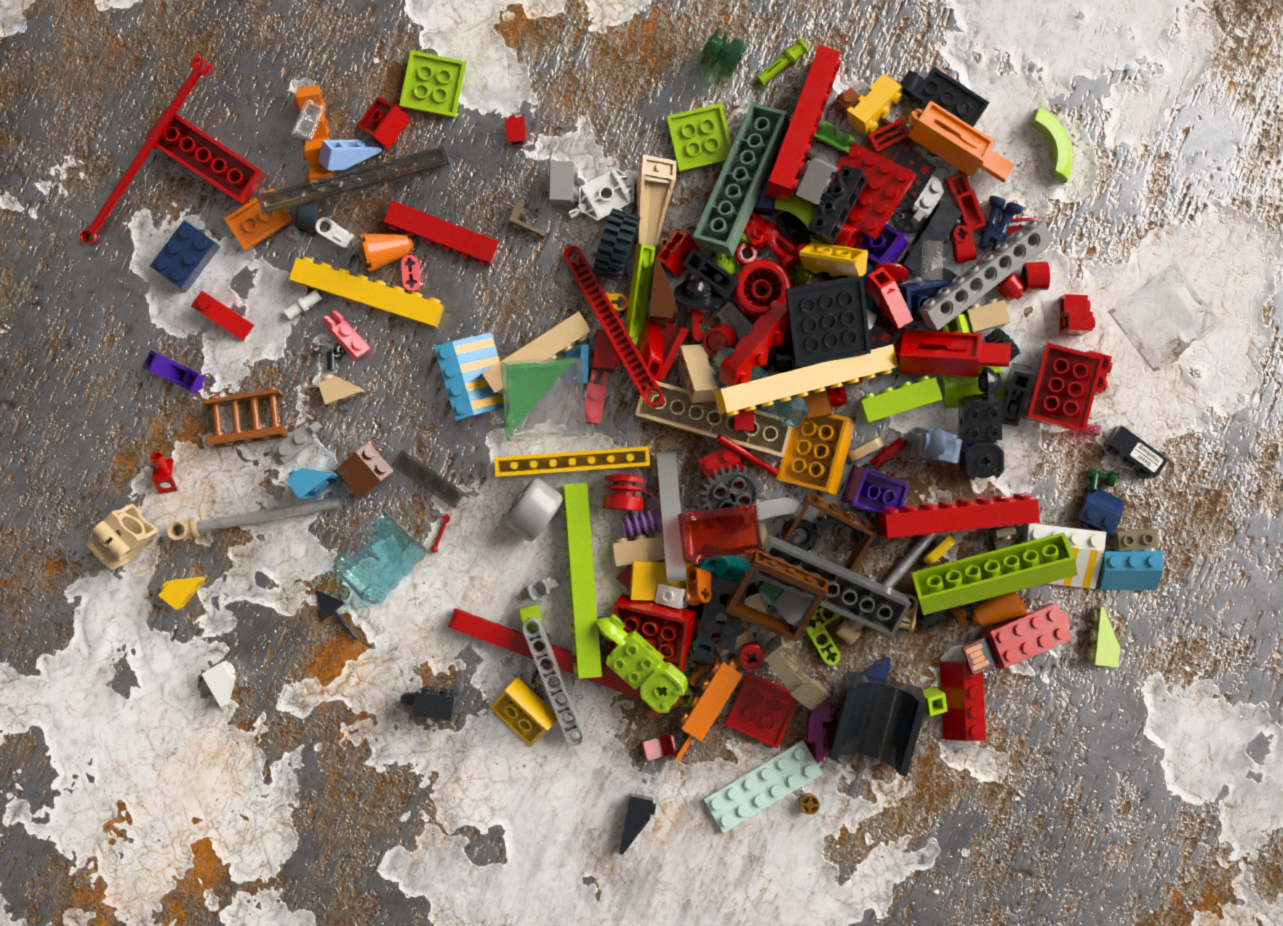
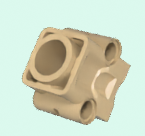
M132 503L121 510L112 511L104 521L96 525L91 531L93 535L86 544L101 563L114 570L129 563L139 551L144 550L153 541L152 538L159 531L142 517L140 511Z

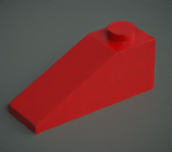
M202 290L191 305V307L243 341L255 326Z

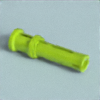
M797 38L796 43L790 48L784 49L782 56L756 76L759 83L765 86L767 82L790 63H796V59L804 52H809L804 41Z

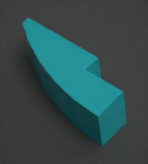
M705 545L695 557L699 569L715 572L717 578L738 582L748 565L739 558L709 545Z

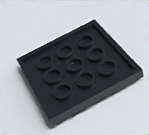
M859 275L785 288L795 367L871 354L863 276Z

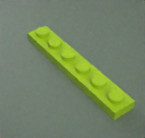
M640 243L636 244L625 328L637 348L645 327L655 255V246Z

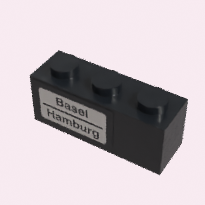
M1122 425L1116 426L1103 444L1107 447V452L1113 456L1118 455L1123 459L1122 462L1126 466L1136 468L1138 474L1145 479L1156 478L1169 460Z

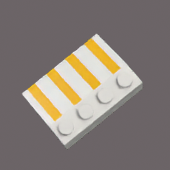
M1031 523L1023 525L1022 543L1065 532L1074 555L1078 575L1045 584L1095 589L1105 550L1106 532Z

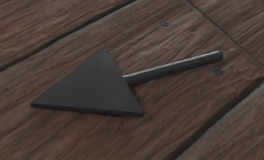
M316 590L322 620L324 621L333 613L354 640H358L355 633L336 612L345 602Z

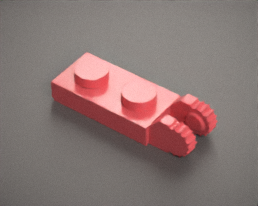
M332 311L330 314L331 318L329 316L322 318V322L330 331V334L354 360L369 352L370 347L344 321L343 316L338 311Z
M592 369L590 383H588L582 421L601 424L607 391L608 371L602 373V384L596 385L594 382L597 372L596 369Z

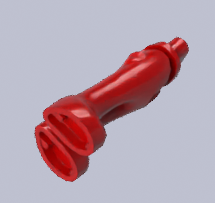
M757 215L771 239L764 242V245L780 260V266L786 272H789L796 267L797 262L799 264L802 263L799 252L808 244L801 243L796 245L780 232L777 225L767 218ZM777 243L783 245L790 254L785 252Z

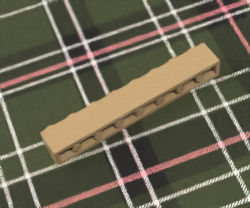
M766 522L752 525L750 530L734 534L731 533L729 526L723 527L722 523L713 524L711 529L705 530L703 526L693 527L692 532H685L682 529L685 556L698 554L705 545L721 550L762 545L767 537ZM663 532L654 533L652 538H647L646 535L635 536L633 541H628L627 538L616 539V543H613L616 567L630 565L632 561H657L665 559Z

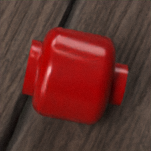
M1011 273L997 284V292L1007 301L1019 300L1025 293L1023 290L1025 282L1015 273Z

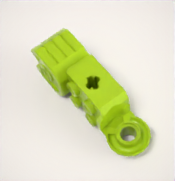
M611 615L610 617L598 619L596 623L599 627V632L609 641L617 643L608 655L606 665L634 690L640 687L641 698L656 712L668 713L671 706L677 702L679 696H684L688 688L687 677L672 663L664 662V656L636 631L625 632L623 630L625 624L617 616Z

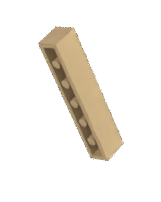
M578 311L484 371L481 375L493 393L498 392L501 394L505 391L503 364L554 360L557 358L556 353L562 350L564 353L573 347L572 343L576 340L580 343L588 338L589 335L587 333L591 329Z

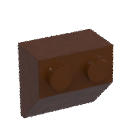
M368 442L347 458L334 472L360 500L387 481L394 470Z

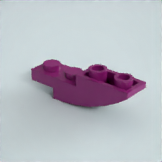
M829 686L832 690L830 691L831 698H833V687ZM830 699L815 711L809 710L807 718L806 741L814 742V759L816 762H823L824 756H827V745L823 744V737H826L827 731L826 725H823V722H831L830 717H834L833 705H830Z

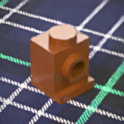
M850 87L847 91L843 90L832 105L847 117V109L850 106L853 108L857 106L860 95Z

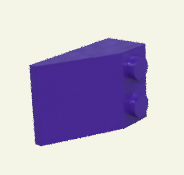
M886 224L876 240L862 233V240L858 249L868 250L867 263L875 267L883 263H895L909 243L903 233Z
M853 465L841 501L874 513L882 511V507L888 506L901 509V505H904L910 484Z

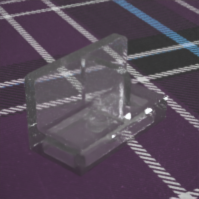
M922 241L921 280H942L943 262L946 261V258H943V241Z

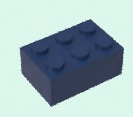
M183 220L150 267L187 292L221 246Z

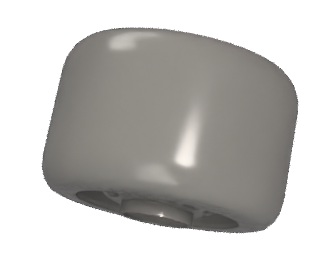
M534 478L512 502L511 508L504 517V524L523 539L533 541L556 513L562 503V495L543 480Z

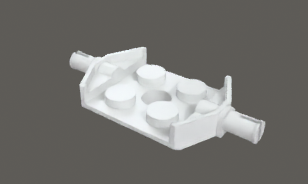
M614 168L579 187L578 207L568 211L570 217L573 219L579 214L584 213L598 223L599 220L610 215L612 208L619 210L630 203L633 204L634 185L637 183V175L631 177ZM604 189H609L612 195L610 198L605 199L601 196V192Z

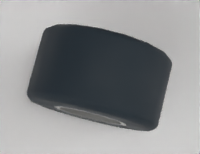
M297 196L296 229L315 230L316 196Z

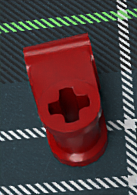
M964 225L954 228L950 233V240L956 264L976 260V249L972 241L970 229ZM957 233H963L964 236L962 238L957 237Z

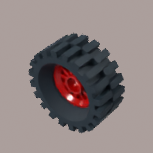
M612 208L598 246L592 273L621 281L633 248L641 217Z

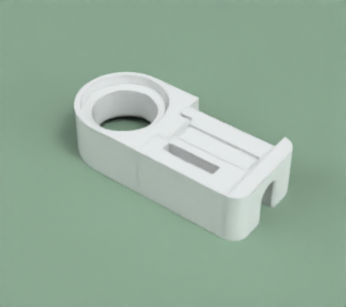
M321 218L316 222V230L319 234L340 247L348 249L350 246L349 242L354 239L353 233L350 234L328 218ZM323 222H328L330 224L329 231L322 232L320 225Z

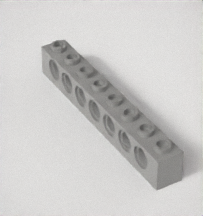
M1039 220L1028 221L1025 227L1012 233L1007 241L998 244L994 251L984 255L981 258L982 260L970 266L967 272L954 278L950 285L940 289L933 298L926 300L918 311L927 327L937 331L1054 241L1045 222Z

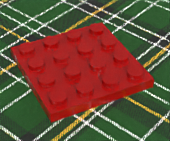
M853 142L849 145L848 153L844 152L836 167L839 168L838 171L843 164L864 171L868 181L845 224L860 229L863 234L876 240L917 175L915 172Z

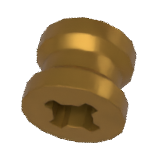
M805 793L799 799V806L805 814L812 815L819 810L820 804L814 794Z

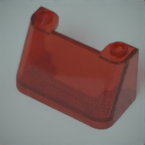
M759 504L678 514L683 560L689 561V564L701 563V559L736 554H747L748 557H752L756 549L763 552Z

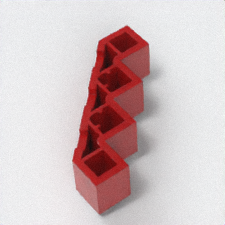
M786 298L774 300L769 305L770 310L765 316L761 315L753 324V330L747 337L744 335L734 347L736 349L734 353L722 361L719 381L730 387L750 382L752 368L767 365L769 347L784 344L786 328L789 326Z

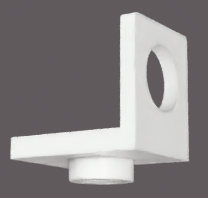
M658 584L655 603L678 609L687 608L686 596L683 602L686 588L680 589L665 584Z

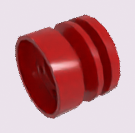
M626 473L605 475L604 480L613 481V485H604L605 489L612 490V494L603 496L604 509L643 511V498L635 496V492L644 491V487H636V483H645V478Z

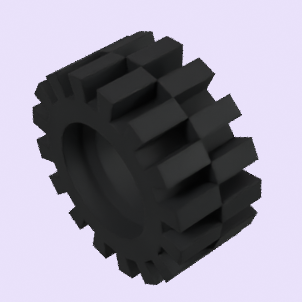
M996 328L985 337L986 343L1011 344L1010 361L1020 354V350L1013 339H1010V336L1006 335L1005 331L1000 328Z
M801 519L794 531L798 528L804 529L808 535L807 540L799 544L794 541L792 533L787 543L809 552L817 544V529L809 520Z

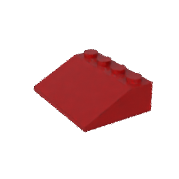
M1046 343L1043 346L1024 419L1085 432L1104 357Z
M622 594L615 602L614 615L625 624L623 630L627 633L636 631L664 656V662L672 663L683 673L694 630L696 612L666 606L650 600H631L630 595ZM611 641L610 653L617 644L614 641Z

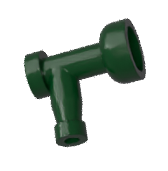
M1089 467L1086 478L1091 479L1089 491L1092 493L1097 492L1099 480L1105 481L1107 486L1113 487L1116 482L1117 473L1109 472L1105 474L1094 471V468Z

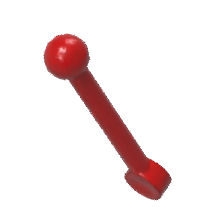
M448 515L443 516V524L434 546L431 547L432 553L438 551V544L445 526L450 521Z

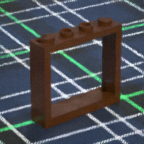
M806 493L779 539L785 542L788 541L807 508L811 505L864 532L843 566L848 570L854 571L877 535L874 525L867 520L862 521L858 519L852 512L847 511L846 513L840 510V507L834 503L829 504L823 501L816 494Z
M756 549L727 599L725 612L734 617L741 618L750 624L764 628L769 632L778 634L785 639L797 642L826 596L829 580ZM756 569L815 594L796 626L738 602Z

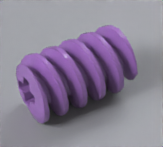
M654 509L653 515L650 510H647L646 516H644L642 511H639L638 517L632 512L631 518L628 517L627 513H624L622 523L625 538L627 532L630 533L631 537L634 536L635 531L642 535L643 529L646 534H649L650 528H652L654 533H657L658 527L663 532L661 516L657 509Z

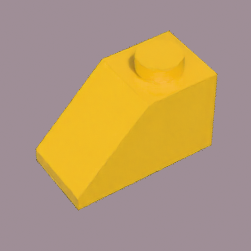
M195 577L170 580V582L166 581L160 588L161 593L158 596L174 609H182L205 581V578Z

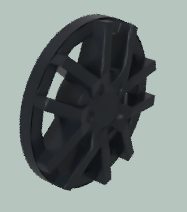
M914 198L901 200L897 208H901L904 212L900 213L896 211V208L892 215L894 226L905 234L917 233L922 226L918 222V229L914 230L910 222L915 213L910 208V201L915 202L916 199ZM907 202V207H904L901 204ZM895 214L902 217L897 222L895 219ZM903 220L905 224L901 228L898 223ZM907 224L910 227V230L908 231L904 229L907 226Z

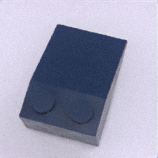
M953 279L897 285L913 318V322L907 326L925 323L918 309L923 306L926 300L936 296L940 289L950 285Z

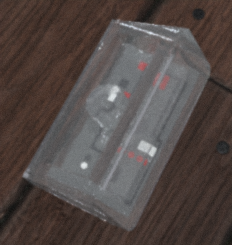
M307 99L301 108L291 136L311 141L325 107Z

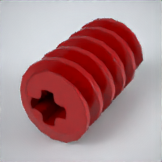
M748 642L741 647L739 659L744 668L756 670L762 666L764 662L763 650L759 644ZM754 652L755 659L753 657L748 659V653L753 654Z

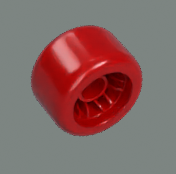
M755 260L742 267L736 275V278L740 281L733 290L732 295L735 305L745 316L758 320L761 315L765 316L770 310L769 305L774 300L786 298L785 288L791 287L790 278L779 264L770 260ZM756 288H764L766 294L764 296L757 295Z

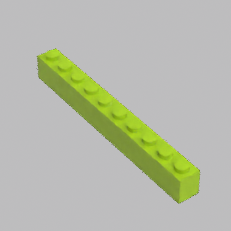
M587 483L564 484V489L561 490L562 501L566 503V508L562 509L563 520H567V528H564V539H568L569 547H565L566 558H570V566H566L567 578H571L572 584L568 585V596L573 598V605H569L570 616H574V624H571V636L576 638V644H572L573 655H577V663H573L574 675H578V679L602 677L599 631L596 623L598 618Z

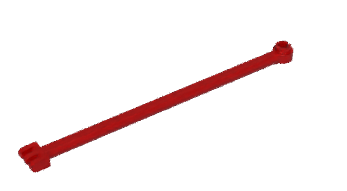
M199 54L195 55L189 64L194 68L144 145L88 229L81 231L80 240L84 244H94L97 241V232L202 75L208 77L214 66L211 63L207 65L208 61L205 59L201 60L202 57ZM90 233L92 234V240L88 238Z

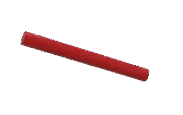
M722 434L717 436L716 440L768 473L773 476L779 474L777 468Z

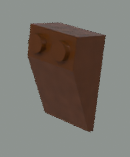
M655 258L650 320L672 323L673 318L677 319L678 304H674L675 298L661 262L658 258Z

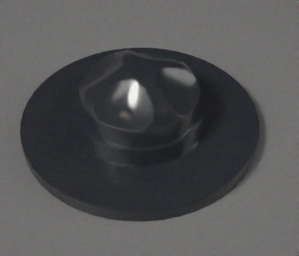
M702 278L685 281L674 290L675 301L691 309L714 307L720 304L726 296Z

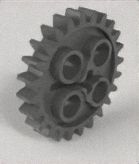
M728 464L727 469L720 466L719 472L713 470V476L707 475L708 481L702 482L704 487L700 488L701 494L699 495L705 512L709 513L711 518L716 516L717 521L723 517L726 523L725 517L730 513L759 503L758 500L762 499L760 493L763 490L756 473L753 474L751 469L746 470L744 465L739 469L738 464L731 468L730 464Z

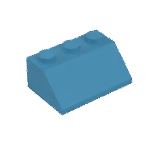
M295 468L288 474L290 477L286 481L299 499L312 500L340 478L336 473Z
M1104 551L1098 575L1099 590L1157 589L1163 572V551Z

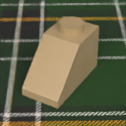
M333 375L325 376L321 382H318L325 405L328 406L365 393L364 389L336 376L333 377Z

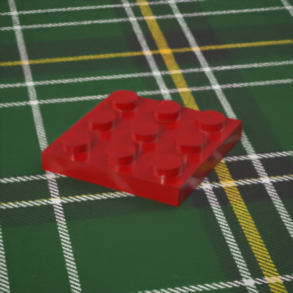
M748 671L725 721V725L778 749L799 701L791 696V692L788 689Z

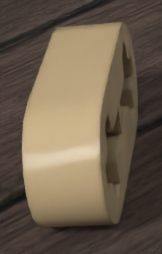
M880 437L851 451L848 453V456L854 462L882 447L884 444Z

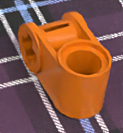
M690 567L687 570L686 600L689 605L696 606L699 602L707 603L711 600L712 576L710 571L697 567Z

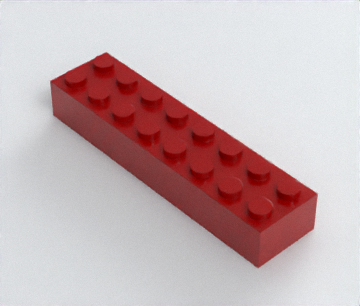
M819 44L764 195L785 203L788 197L792 198L842 60H839L841 52Z
M1014 493L1013 497L995 495L994 499L976 497V501L957 499V503L939 501L938 505L920 503V507L908 504L901 505V509L888 506L882 507V511H876L878 534L886 538L1040 522L1038 499L1032 498L1030 494L1025 495V493Z

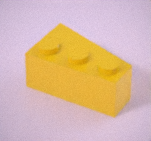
M885 74L869 87L870 91L865 97L861 95L858 98L860 103L855 108L850 106L847 109L848 125L865 137L877 129L879 125L877 122L881 118L885 119L891 110V106L894 103L897 104L902 98V86Z

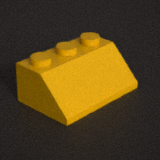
M812 242L799 252V256L804 269L811 270L812 273L826 272L830 276L844 275L853 277L863 276L866 273L868 250Z
M518 677L489 706L530 747L557 720L555 711Z

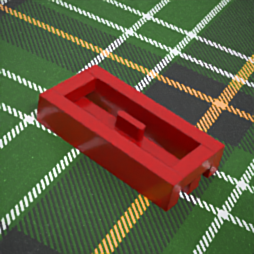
M903 118L869 134L867 137L871 141L875 153H878L908 138L910 132ZM898 125H901V128H899V129H897V130H895V131H893V132H891V133H889V134H887V135H885V136H883V137H881V138H879V139H877V140L874 139V137H876V136H878V135H880V134H882V133H884V132H886V131H888V130H890V129H892V128H894V127H896V126H898ZM904 131L905 134L878 147L877 144Z

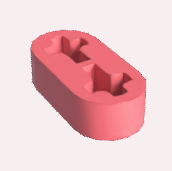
M406 255L401 260L403 285L408 291L415 292L421 287L420 265L415 256ZM409 259L415 263V265H412V272H410L408 266H405ZM410 275H413V280L417 281L413 288L407 284V282H410Z

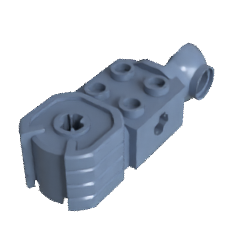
M922 427L912 428L908 458H919L918 460L939 464L958 463L962 440L956 439L957 435L943 431L942 428L936 430Z

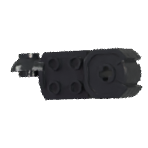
M983 366L982 372L979 373L978 387L982 394L967 395L958 400L959 438L962 440L959 466L973 481L976 477L989 478L993 475L997 479L1004 472V450L997 443V440H1002V402L996 397V390H1001V375L999 372L995 373L986 366Z

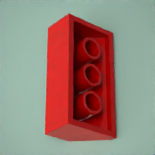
M967 661L939 662L940 691L945 693L948 710L941 713L943 739L958 741L986 740L983 671L972 675Z

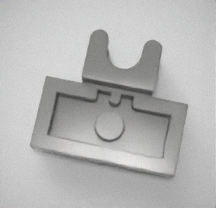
M550 576L523 587L524 592L520 593L522 601L530 597L533 601L550 594L549 589L559 586L557 578L552 580Z

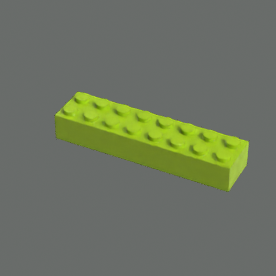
M1065 532L911 572L923 615L1078 575L1075 558Z

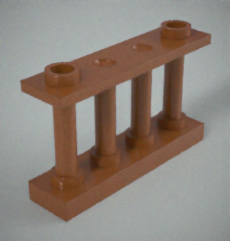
M269 387L265 391L227 397L211 396L209 399L203 400V404L208 409L212 408L214 434L211 437H206L207 445L212 449L287 438L288 430L279 424L276 399L284 397V393L279 388L277 389V387ZM269 399L271 425L269 428H262L259 421L258 401ZM250 402L252 428L249 431H243L240 424L239 404ZM231 405L233 431L230 434H224L221 427L220 407Z

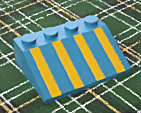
M492 333L460 339L434 347L457 422L506 408L505 391L501 394L498 392L493 393L481 373L500 362Z

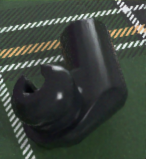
M340 344L334 345L326 354L328 371L337 370L336 360L345 352Z

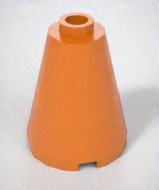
M359 234V238H363V242L360 243L363 262L369 265V268H366L367 272L376 270L411 254V249H414L412 239L408 238L407 235Z
M1015 591L984 599L973 609L974 614L971 616L976 625L980 624L983 627L1027 615L1028 612L1020 596Z

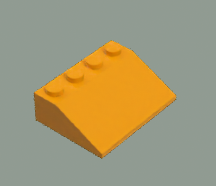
M796 406L792 419L794 420L776 480L836 496L856 422L848 417L834 414L829 417L807 420L805 408Z

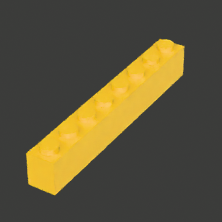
M303 256L302 259H295L289 280L294 283L438 328L444 306L440 304L441 301L430 297L427 300L422 298V294L413 291L411 294L405 293L403 288L398 286L390 288L386 286L385 282L379 280L371 282L368 281V277L361 274L352 276L349 275L350 271L339 268L337 271L331 269V265L323 262L318 265L313 263L314 260Z
M649 446L494 457L495 477L650 467Z

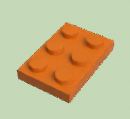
M273 188L224 218L244 251H248L294 221Z

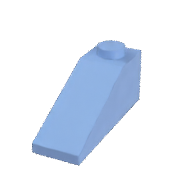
M373 139L323 140L318 161L328 171L345 170L380 153L382 148Z

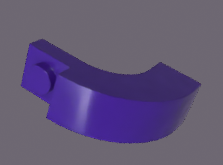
M150 350L142 366L148 371L166 378L194 394H197L204 385V375L153 350Z

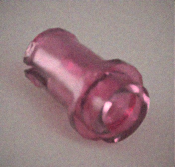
M1096 422L1094 424L1087 423L1085 432L1075 430V434L1092 435L1095 438L1100 435L1101 425H1097Z

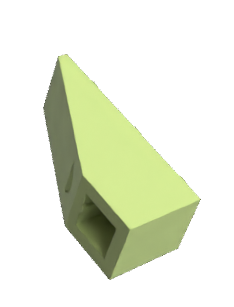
M1096 606L1092 612L1094 627L1090 632L1092 647L1088 651V659L1090 664L1118 667L1120 646L1105 608Z

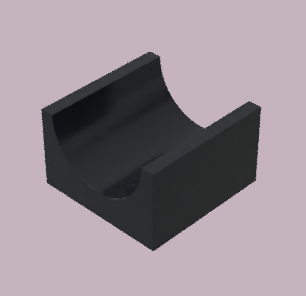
M846 670L827 739L830 759L838 760V757L843 754L866 755L889 764L899 775L907 777L927 707L922 688Z

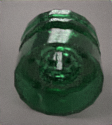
M718 27L705 45L701 65L706 66L711 59L709 69L712 70L719 63L718 73L730 79L744 53L747 41L736 36L729 43V32H726L721 39L723 29Z

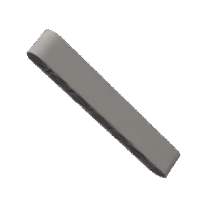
M676 452L657 453L667 582L687 581Z
M530 617L523 625L524 636L568 744L577 746L583 740L584 728L542 622L537 617ZM534 623L537 626V630L530 631L528 624ZM541 641L544 644V648H536L535 642ZM542 660H550L552 666H543ZM549 678H557L559 684L552 685L549 682ZM558 695L564 696L565 699H566V702H564V703L558 702V701L556 700V696H558ZM569 713L573 716V719L570 721L565 720L563 714ZM576 731L580 734V737L573 738L570 733Z

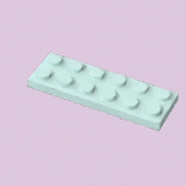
M802 739L703 799L722 832L725 833L823 773Z

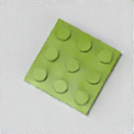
M411 50L399 104L400 108L456 119L467 61Z
M722 103L666 116L679 173L726 162L732 148V143Z

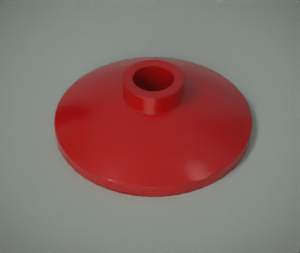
M883 263L873 268L874 272L884 267L897 285L904 283L908 279V270L900 264Z

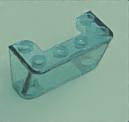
M384 512L373 523L372 526L379 531L354 558L344 554L332 567L361 599L371 604L382 603L386 599V595L399 585V581L408 575L414 565L426 555V548L387 512Z

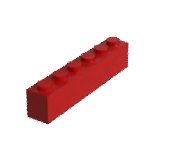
M393 200L383 221L388 225L387 228L394 232L401 230L405 232L407 237L412 239L419 237L423 239V243L430 246L434 244L440 245L441 250L449 253L453 250L459 253V257L467 260L471 257L476 259V263L485 267L487 264L493 265L500 247V243L497 240Z

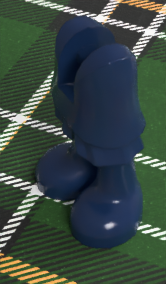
M990 196L988 199L991 213L989 220H985L987 225L983 226L979 242V249L981 250L986 249L990 237L995 238L991 252L996 249L998 244L1005 242L1008 237L1006 235L1007 228L1012 217L1021 214L1024 209L1023 206L1017 203H1006V200L997 196ZM1006 203L1001 222L999 224V227H997L996 223L998 217Z

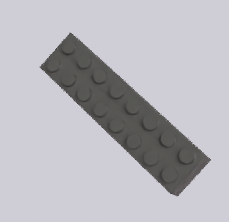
M769 534L760 549L764 553L829 580L828 592L820 606L891 637H894L911 605L907 595ZM756 569L753 574L756 578L809 601H812L815 596L812 592L759 569Z

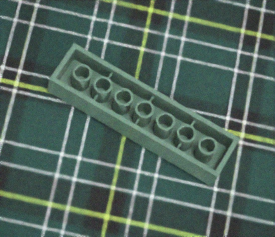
M751 102L693 235L698 247L733 257L790 125L786 111Z

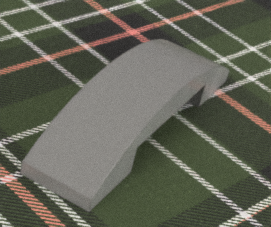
M795 498L762 501L736 510L725 518L731 533L734 534L750 530L752 525L785 518V521L790 520L797 510L799 502Z

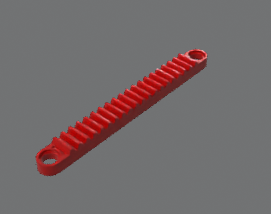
M574 245L568 246L563 252V257L643 400L651 408L659 407L664 401L661 389L596 275L592 273V268L581 249ZM571 252L578 253V257L575 260L568 259V256ZM651 393H657L659 395V398L656 402H651L648 400V397Z

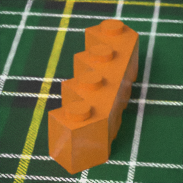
M320 85L297 88L294 103L295 107L300 109L301 118L306 107L319 110L308 138H305V149H302L303 158L308 161L310 167L309 175L306 176L308 186H312L314 194L336 190V172L326 170L318 161L322 141L329 140L328 135H330L324 113L325 104Z

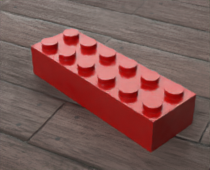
M167 108L164 109L158 120L155 122L147 136L144 138L145 140H147V138L149 137V135L151 134V132L153 131V129L155 128V126L157 125V123L159 122ZM177 114L154 146L243 206L250 201L266 177L260 169Z

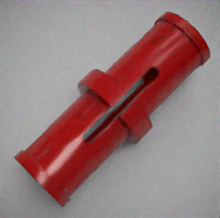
M898 437L887 448H882L883 451L870 460V463L878 470L887 461H892L894 456L907 447V445Z

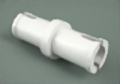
M315 289L305 297L298 298L297 302L285 308L284 312L291 320L301 312H307L309 307L323 300L322 296Z

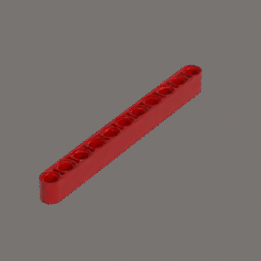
M457 608L453 609L447 625L449 628L534 659L524 633ZM541 641L535 642L536 648H544V644ZM550 643L560 670L574 675L573 663H577V655H573L572 651ZM542 660V663L552 666L550 660ZM601 663L602 677L584 678L643 700L640 695V687L634 690L604 663Z

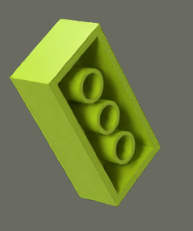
M928 375L915 380V384H911V381L896 386V390H893L892 387L886 388L878 392L879 395L877 396L874 393L864 395L860 398L861 401L856 403L863 425L942 400L936 377L930 379Z

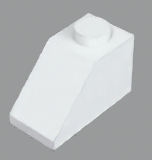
M227 661L221 662L202 673L204 680L220 707L229 704L236 679L234 675L235 669Z

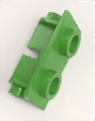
M820 121L814 137L823 143L834 146L839 151L848 153L849 145L853 143L855 137L843 129H840L838 134L834 133L837 128L836 126L827 121Z

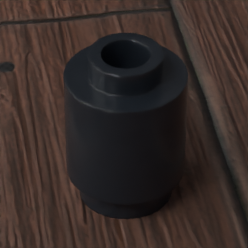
M942 610L923 615V612H921L920 617L917 619L928 631L946 618L944 613L947 611Z

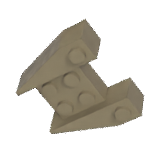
M779 635L763 648V659L791 692V696L811 711H815L832 697L830 694L832 690L825 681L822 683L819 680L810 679L804 670L801 671L797 668L798 662L791 655L796 651L793 647L795 645L794 641Z

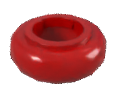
M741 243L735 250V258L739 264L745 266L757 259V250L750 243ZM743 249L749 251V259H745L742 256Z

